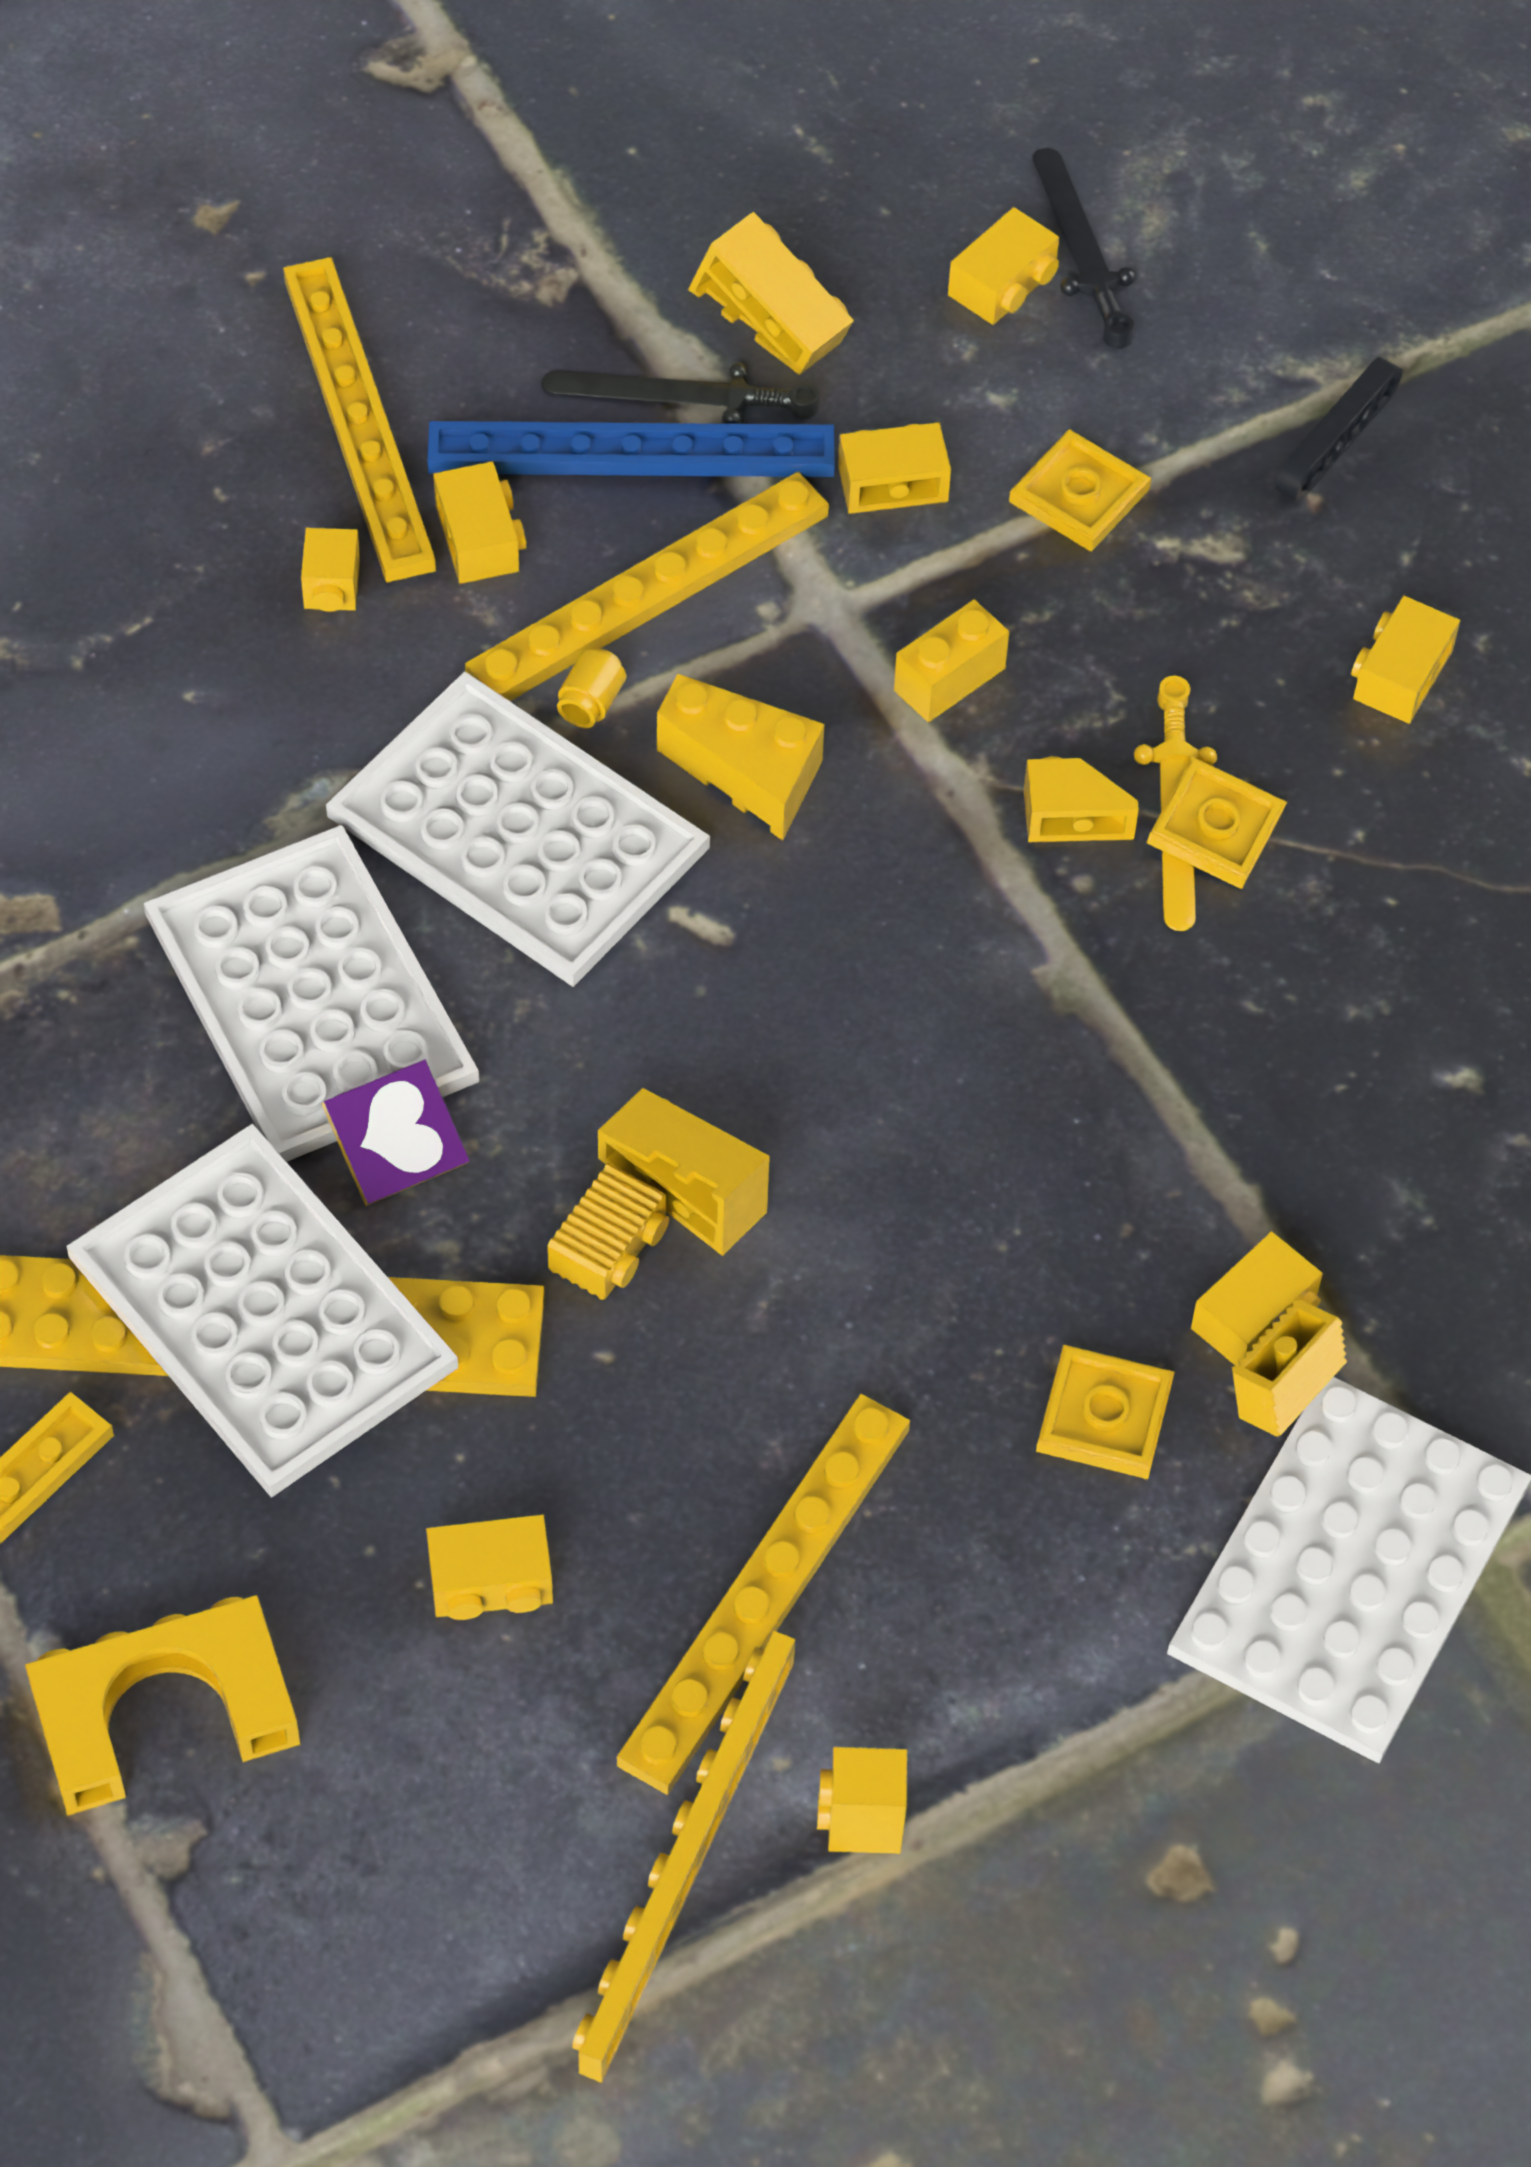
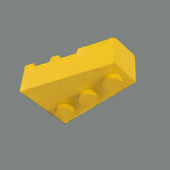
M754 212L711 243L688 289L698 298L707 293L723 305L724 308L721 310V315L731 323L741 319L758 332L755 335V341L799 375L838 346L854 321L848 315L845 305L837 297L831 296L815 279L811 268L804 261L797 259L781 242L777 231L771 225L764 223Z
M677 673L657 712V751L704 785L708 786L712 783L732 798V805L743 813H746L748 810L769 824L770 832L783 841L822 763L825 724Z
M644 1088L598 1129V1159L605 1165L610 1163L666 1194V1212L722 1256L767 1213L770 1156Z

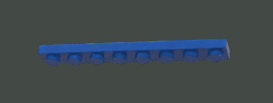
M429 421L428 474L493 461L497 474L789 477L799 472L803 477H834V425Z

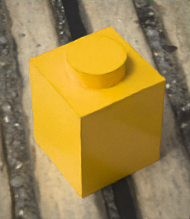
M306 528L301 572L304 609H319L326 612L337 610L356 611L360 570L358 530Z

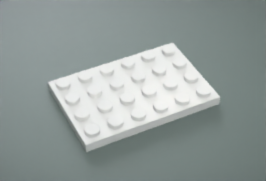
M465 671L326 804L328 818L338 825H342L351 834L572 987L710 848V836Z
M342 825L144 903L145 915L259 1132L286 1162L337 1141L321 1105L325 1100L425 1059L442 1097L479 1082V1070Z
M253 1124L67 1245L68 1255L73 1263L271 1498L458 1368V1357Z
M1333 1377L1301 1413L1172 1638L1167 1654L1380 1764L1531 1482V1475Z

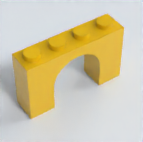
M257 1595L245 1599L241 1597L226 1598L215 1603L209 1610L188 1616L183 1614L169 1615L156 1621L152 1627L135 1632L117 1631L108 1633L100 1637L95 1644L71 1651L68 1649L51 1650L41 1655L37 1661L25 1664L67 1816L126 1798L109 1737L110 1717L120 1697L131 1686L152 1675L168 1672L184 1673L197 1677L209 1684L224 1702L242 1762L300 1745L297 1720Z

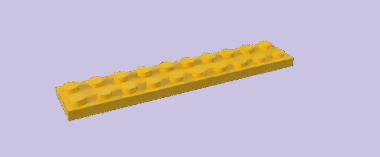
M0 1255V1367L168 1376L71 1259ZM388 1277L458 1357V1368L426 1391L536 1397L545 1299L544 1286Z

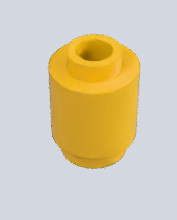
M604 649L585 650L579 655L558 692L559 702L557 710L566 721L577 727L590 728L594 726L595 722L604 719L627 677L619 658Z

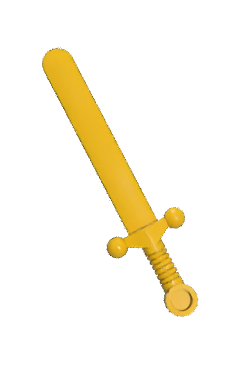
M1179 676L1164 678L1159 687L1157 702L1161 709L1164 710L1165 742L1153 749L1149 745H1139L1133 754L1135 761L1139 764L1146 765L1151 761L1160 763L1161 812L1192 756L1210 765L1217 761L1216 751L1212 747L1206 746L1199 750L1185 741L1184 712L1188 704L1190 685L1184 678ZM1162 851L1164 920L1171 929L1186 931L1194 925L1196 919L1194 866Z

